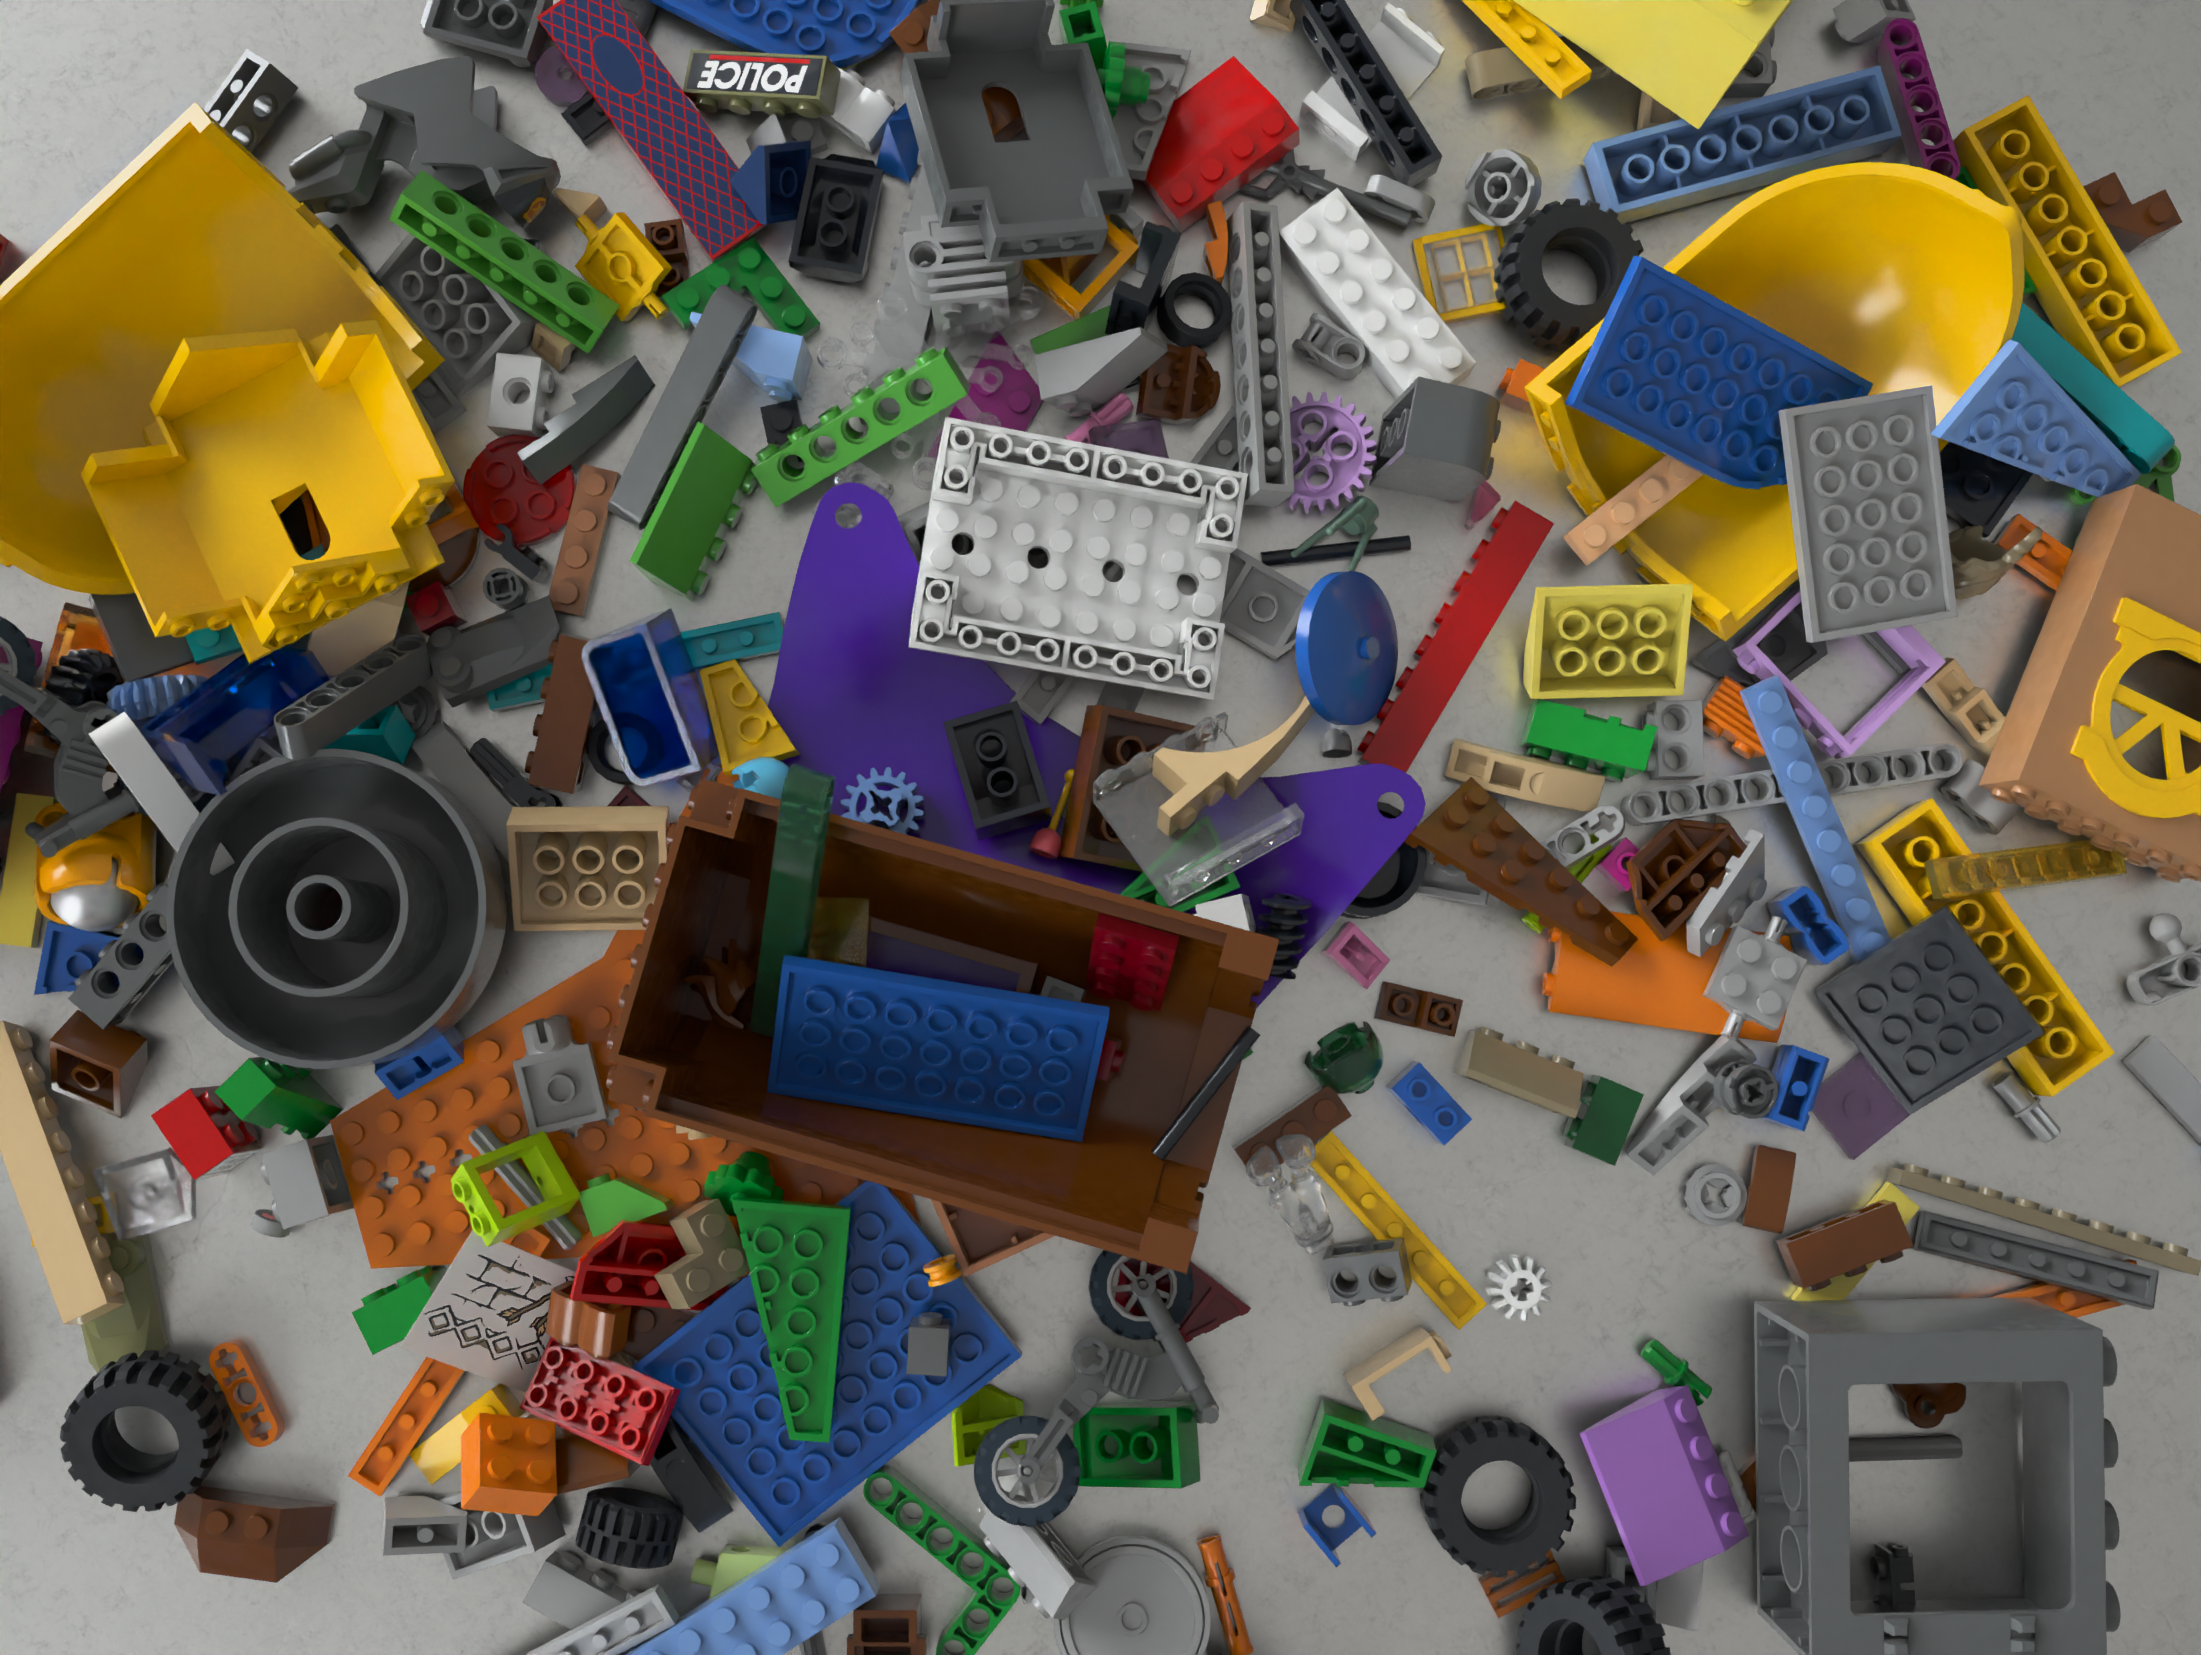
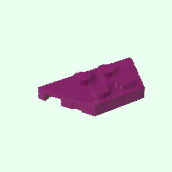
M994 332L968 380L970 384L968 395L956 402L949 418L1027 432L1044 401L1041 400L1039 386L999 332ZM943 428L928 453V459L932 461H937Z

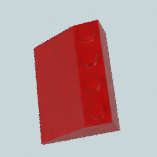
M1233 56L1174 100L1146 179L1140 181L1181 234L1206 215L1207 204L1219 200L1225 201L1300 144L1299 127L1279 101Z

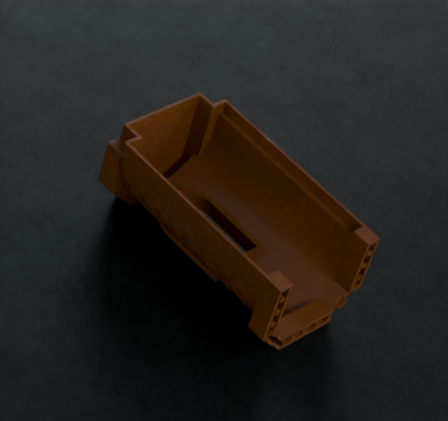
M701 778L699 787L694 786L689 797L688 809L692 810L690 818L680 815L678 822L672 823L666 839V846L670 847L666 863H661L656 872L654 885L658 887L654 904L650 903L644 913L642 925L646 928L642 944H637L632 954L631 968H634V973L630 985L626 984L620 995L619 1008L623 1010L619 1024L612 1027L608 1036L607 1049L611 1050L608 1060L618 1063L612 1065L607 1077L606 1087L610 1089L608 1099L646 1110L644 1115L1187 1274L1198 1235L1200 1212L1204 1199V1194L1199 1192L1198 1188H1206L1208 1185L1242 1060L1164 1161L1151 1150L1246 1027L1252 1026L1257 1003L1251 1001V997L1259 996L1264 982L1269 979L1279 939ZM1099 912L1180 936L1160 1011L1155 1009L1150 1011L1139 1010L1131 1006L1128 1001L1115 997L1113 999H1102L1087 989L1083 1003L1110 1007L1105 1035L1123 1040L1120 1050L1125 1051L1126 1054L1119 1074L1113 1073L1112 1078L1107 1081L1095 1079L1082 1142L768 1093L767 1087L778 998L774 1002H757L752 1027H745L743 1029L724 1028L712 1019L703 997L698 992L690 989V985L696 983L684 982L685 977L704 972L698 967V962H706V956L721 961L722 947L725 946L728 950L730 939H736L737 951L745 961H748L755 955L760 956L761 964L767 974V982L778 997L782 963L785 955L806 958L812 948L825 937L841 930L864 929L1019 973L1021 975L1016 992L1040 996L1047 976L1085 989L1094 928Z

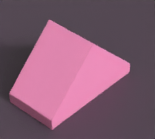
M1350 921L1340 927L1321 951L1324 956L1366 989L1369 988L1390 961Z

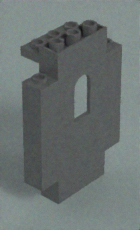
M940 0L938 14L931 16L926 42L929 52L904 53L900 83L940 226L945 228L979 225L989 263L1100 254L1109 230L1105 215L1126 213L1134 189L1088 43L1051 44L1048 31L1055 8L1053 0ZM990 87H1002L1015 95L1029 140L995 143L982 99L984 90Z

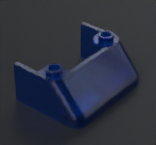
M282 647L249 664L245 653H243L145 724L140 732L154 752L193 789L222 796L227 792V789L222 784L226 779L224 775L228 771L225 761L273 726L274 716L279 711L326 683L330 678L310 650Z

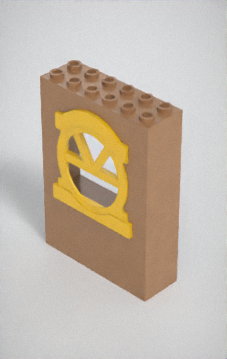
M2134 484L2093 499L1978 786L1991 791L1990 796L1995 800L2007 804L2015 802L2025 807L2024 813L2031 817L2042 820L2048 818L2058 823L2057 828L2065 833L2077 836L2084 835L2090 838V844L2094 847L2106 851L2115 850L2124 854L2123 859L2130 864L2140 867L2149 866L2157 870L2156 875L2164 880L2179 883L2181 879L2201 881V765L2189 774L2185 772L2180 734L2201 743V723L2119 684L2123 674L2133 663L2155 651L2173 650L2201 664V515L2139 484ZM2112 701L2145 716L2116 739L2113 738L2110 723ZM2159 725L2161 726L2167 780L2143 775L2135 770L2122 756L2123 753Z

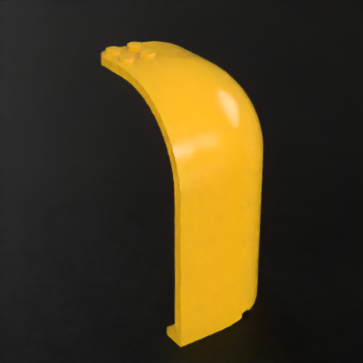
M196 102L0 285V563L8 568L14 565L45 583L63 589L100 595L135 593L81 473L91 453L148 446L142 430L144 427L157 421L149 404L183 338L295 328L298 335L306 342H309L326 332L334 331L335 333L340 323L377 320L411 391L445 361L397 301L383 286H379L368 274L370 271L303 202L299 203L285 189L286 186ZM307 485L273 502L279 515L308 489Z
M1864 162L1841 164L1792 176L1753 194L1723 215L1663 268L1873 383L1868 396L1932 385L1936 424L1938 425L2009 339L2012 340L2024 292L2022 220L2019 213L2012 207L2003 206L1986 197L1980 190L1971 189L1937 172L1896 163ZM1604 319L1524 387L1545 449L1555 469L1559 472L1564 469L1572 483L1567 486V489L1587 517L1666 456L1565 404ZM1938 438L1939 452L1949 441ZM1703 474L1612 546L1620 556L1627 551L1641 565L1636 572L1651 585L1692 584L1693 593L1690 616L1725 642L1799 578L1787 484H1777L1761 487L1760 489H1746L1722 483Z

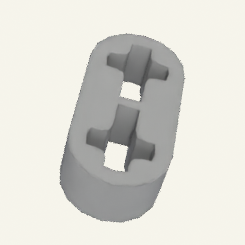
M1372 175L1363 193L1374 199L1411 212L1410 220L1425 223L1429 220L1435 206V200L1428 194L1382 175Z

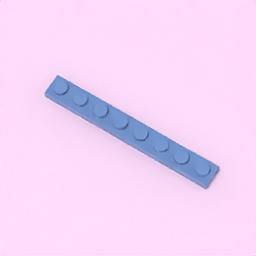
M1774 675L1739 693L1838 925L1846 935L1850 953L1856 963L1891 939L1780 677Z

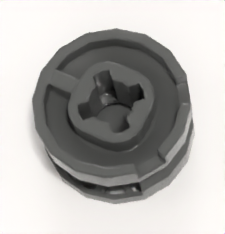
M1735 1061L1723 1066L1717 1074L1714 1082V1096L1717 1104L1723 1111L1749 1119H1757L1768 1114L1774 1107L1778 1096V1085L1774 1075L1768 1068L1757 1064H1748L1743 1061Z

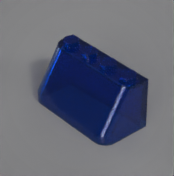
M672 608L651 614L596 637L584 646L581 655L582 663L624 772L630 781L640 786L659 783L702 770L719 755L708 705Z

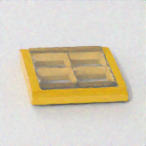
M1480 224L1413 239L1412 244L1424 297L1445 324L1499 314L1506 308L1504 302H1497L1495 291L1501 283L1494 281L1495 269L1500 264L1497 259L1502 248L1505 246L1501 226Z

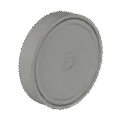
M1122 1535L1108 1538L1095 1544L1076 1559L1098 1587L1064 1620L1054 1619V1632L1061 1655H1204L1211 1627L1210 1606L1200 1576L1193 1565L1178 1550L1165 1542L1148 1536Z

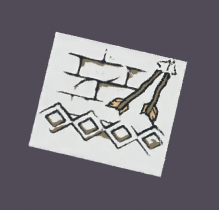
M472 1230L400 1347L526 1392L550 1339V1335L546 1333L551 1289L566 1281H574L576 1272L504 1242L487 1247L482 1237Z

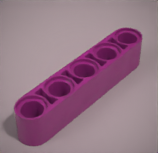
M1897 18L1886 26L1876 54L1901 130V138L1910 166L1924 168L1956 180L1960 172V162L1919 30L1911 20ZM1892 41H1899L1903 45H1896ZM1901 73L1910 74L1913 78H1906ZM1911 106L1920 107L1924 112L1915 111ZM1921 139L1930 140L1934 145H1927Z

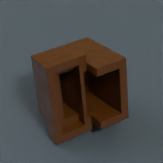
M877 1594L854 1609L853 1634H848L847 1655H927V1634H921L922 1594Z

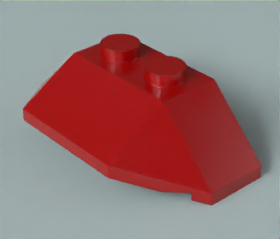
M621 1220L579 1259L570 1299L572 1301L671 1308L654 1275L686 1256L672 1226ZM727 1285L690 1309L685 1310L701 1311L724 1293Z

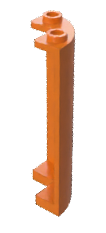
M1610 911L1638 938L1626 954L1612 967L1574 945L1570 935L1555 926L1549 929L1548 940L1549 942H1554L1555 960L1551 973H1545L1542 982V995L1548 996L1549 1012L1721 1035L1720 1033L1723 1031L1730 1014L1720 1004L1702 995L1732 928H1728L1724 932L1717 945H1712L1699 957L1687 951V922L1684 921L1666 940L1661 942L1640 915ZM1751 931L1757 935L1765 934V932ZM1781 935L1779 943L1791 951L1790 937ZM1786 1011L1777 1030H1770L1756 1022L1744 1021L1737 1038L1777 1043L1784 1024Z

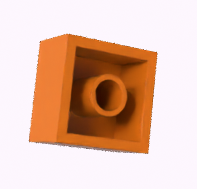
M479 1412L461 1435V1509L539 1516L557 1495L555 1421Z

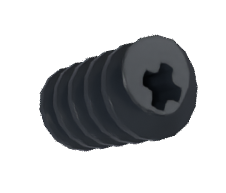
M1276 893L1274 898L1262 899V904L1272 910L1271 913L1259 914L1258 918L1268 923V928H1258L1255 933L1279 939L1270 976L1295 979L1296 975L1291 970L1296 969L1300 961L1294 955L1301 953L1303 949L1302 944L1297 940L1304 938L1306 935L1305 929L1300 925L1309 921V915L1303 910L1311 908L1312 902L1298 895Z

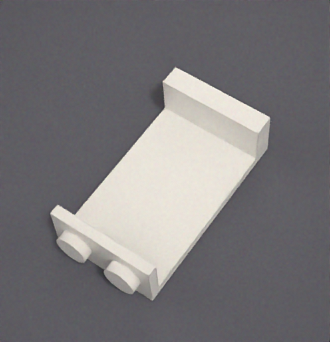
M1389 2L1383 9L1380 21L1367 35L1408 101L1440 65L1445 52V48L1436 35L1429 31L1424 32L1414 24L1412 17L1401 8L1396 9ZM1333 76L1317 94L1312 90L1302 101L1299 116L1355 162L1373 142Z

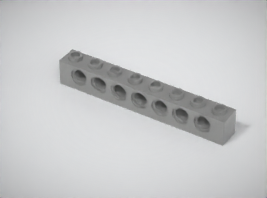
M1242 202L1226 220L1228 229L1229 291L1232 305L1231 328L1239 472L1248 474L1243 505L1277 507L1294 493L1278 206Z

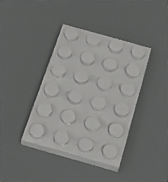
M1932 385L1779 410L1806 642L1814 643L1958 617L1938 437L1931 435L1937 426Z

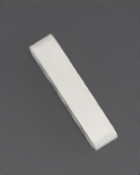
M123 712L90 732L89 736L176 853H178L187 832L200 813L132 720ZM221 842L215 852L210 868V874L213 876L235 863Z

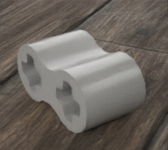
M1966 759L1961 770L1949 778L1941 787V791L1953 804L1964 810L1980 828L1990 834L1997 835L2022 806L2015 802L2007 804L1990 796L1991 791L1978 786L1985 767L1974 760Z

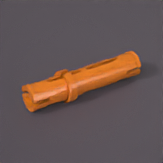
M1220 1535L1205 1537L1197 1542L1207 1573L1204 1576L1206 1586L1211 1588L1219 1620L1228 1644L1229 1655H1249L1254 1649L1250 1642L1243 1612L1233 1580L1236 1578L1234 1569L1228 1566ZM1215 1563H1217L1220 1576L1222 1578V1582L1224 1585L1223 1591L1215 1568ZM1228 1602L1236 1626L1235 1630L1233 1629L1226 1603Z

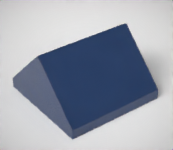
M811 140L758 145L729 181L760 224L797 220L808 163L811 157Z

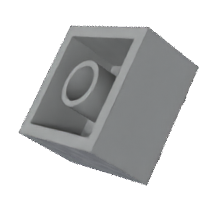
M333 1135L305 1139L261 1154L263 1159L261 1164L262 1177L266 1184L271 1186L274 1197L272 1211L276 1220L282 1224L283 1230L354 1208Z

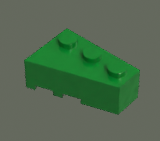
M1537 699L1530 706L1519 747L1529 749L1527 753L1529 756L1550 760L1551 756L1565 760L1564 765L1586 770L1587 767L1601 771L1602 775H1606L1605 779L1622 782L1623 778L1628 779L1646 770L1657 726L1645 724V728L1641 730L1621 724L1622 718L1609 715L1607 720L1587 714L1584 709Z

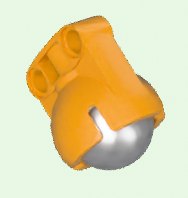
M60 803L52 804L40 810L34 822L46 827L62 818L61 816L68 811ZM133 811L86 839H79L61 849L53 857L43 856L37 844L33 896L42 915L59 924L70 925L80 930L97 932L121 927L131 915L138 911L141 912L149 903L146 900L147 895L156 887V830L158 827L153 820L140 812L135 814Z

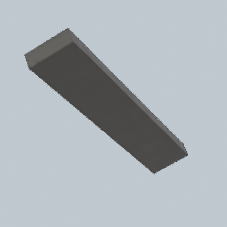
M1922 1211L1919 1214L1914 1250L2146 1310L2154 1309L2159 1275L2158 1270L1927 1211Z

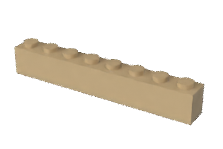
M0 1021V1152L62 1322L68 1325H83L126 1304L122 1295L124 1285L120 1276L113 1271L108 1258L111 1254L110 1247L105 1238L99 1234L95 1223L97 1212L92 1203L86 1199L82 1188L84 1185L83 1175L79 1168L73 1164L69 1153L71 1150L70 1140L58 1124L56 1118L58 1115L57 1105L48 1096L43 1083L45 1081V1073L33 1057L30 1048L33 1046L32 1038L24 1027Z

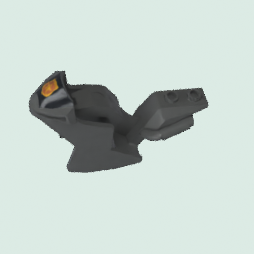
M465 56L432 61L357 85L354 88V93L367 106L359 129L348 130L335 136L332 134L293 158V162L289 164V171L295 179L296 186L289 189L288 192L299 203L303 202L314 214L322 212L346 213L351 210V207L365 205L369 202L385 166L384 162L394 161L414 177L421 170L425 171L473 205H477L493 195L495 202L514 219L515 224L522 230H525L545 208L553 190L560 182L561 174L557 161L538 156L497 132L498 92L494 86L474 90L476 64L471 57Z

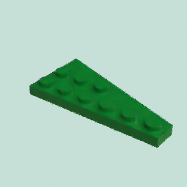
M733 1196L732 1204L737 1215L741 1232L740 1237L750 1269L752 1287L763 1331L767 1338L772 1368L777 1379L779 1397L790 1440L829 1443L831 1438L851 1206Z

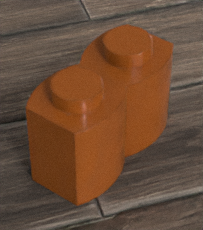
M566 1281L551 1289L546 1333L557 1339L558 1343L565 1346L578 1345L581 1349L587 1351L591 1357L597 1359L610 1358L626 1348L632 1305L572 1301L570 1295L574 1281Z

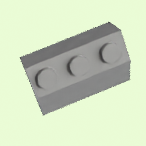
M1016 1494L1014 1499L1020 1501H1028L1021 1495ZM987 1509L979 1525L986 1535L983 1539L985 1545L997 1557L1002 1555L1011 1566L1007 1570L1009 1575L1022 1588L1025 1586L1029 1588L1035 1596L1032 1600L1033 1605L1045 1618L1048 1619L1051 1616L1054 1619L1064 1620L1098 1587L1046 1523L1032 1527L1012 1525L996 1517Z

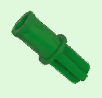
M1656 1339L1648 1341L1644 1345L1641 1356L1664 1376V1382L1667 1385H1674L1675 1387L1688 1385L1697 1406L1704 1403L1699 1397L1700 1393L1706 1399L1709 1398L1712 1387L1688 1368L1689 1363L1685 1359L1679 1360Z

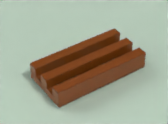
M1551 1550L1545 1554L1550 1560L1547 1564L1495 1591L1492 1590L1491 1586L1506 1578H1497L1490 1573L1478 1579L1498 1619L1531 1602L1534 1596L1542 1589L1549 1588L1552 1584L1566 1581ZM1514 1570L1508 1571L1507 1578L1516 1574ZM1550 1573H1553V1576L1549 1577L1548 1579L1524 1590L1523 1592L1501 1603L1498 1602L1502 1598L1526 1587L1527 1585L1549 1575Z

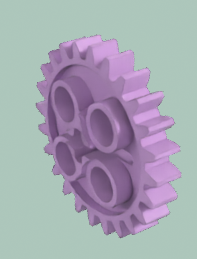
M1307 392L1306 403L1303 404L1300 403L1296 396H1293V408L1290 409L1292 450L1300 454L1299 458L1293 463V476L1304 467L1306 468L1299 479H1294V493L1289 497L1290 509L1294 511L1300 503H1303L1305 513L1309 514L1312 506L1318 505L1321 514H1325L1326 504L1331 503L1338 511L1340 510V498L1344 497L1348 502L1352 503L1354 500L1351 490L1355 489L1364 492L1365 487L1360 479H1372L1373 477L1372 471L1366 467L1377 464L1376 456L1368 453L1377 449V443L1374 440H1366L1374 434L1373 427H1362L1366 422V415L1364 413L1353 417L1356 410L1354 403L1349 404L1343 409L1342 396H1338L1333 403H1328L1326 392L1322 393L1319 401H1314L1311 392ZM1311 421H1318L1323 425L1321 431L1316 434L1305 433L1303 429ZM1337 427L1338 431L1326 440L1331 429ZM1340 443H1347L1353 447L1352 451L1343 457L1337 456L1332 452L1334 447ZM1322 447L1323 456L1315 455L1310 460L1309 451L1312 449L1317 452ZM1317 472H1324L1329 476L1328 481L1321 486L1312 485L1309 479Z

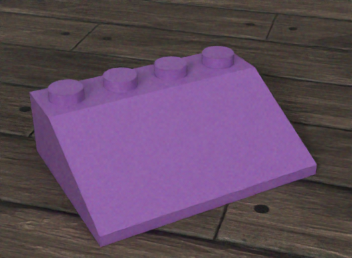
M1688 1385L1654 1390L1580 1432L1581 1439L1640 1586L1649 1585L1725 1552L1749 1536Z

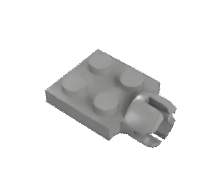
M555 1015L547 1019L542 1018L524 1025L522 1033L527 1051L525 1057L512 1061L530 1136L541 1131L548 1133L608 1118L609 1112L591 1042L577 1043L573 1039L569 1020L565 1015Z

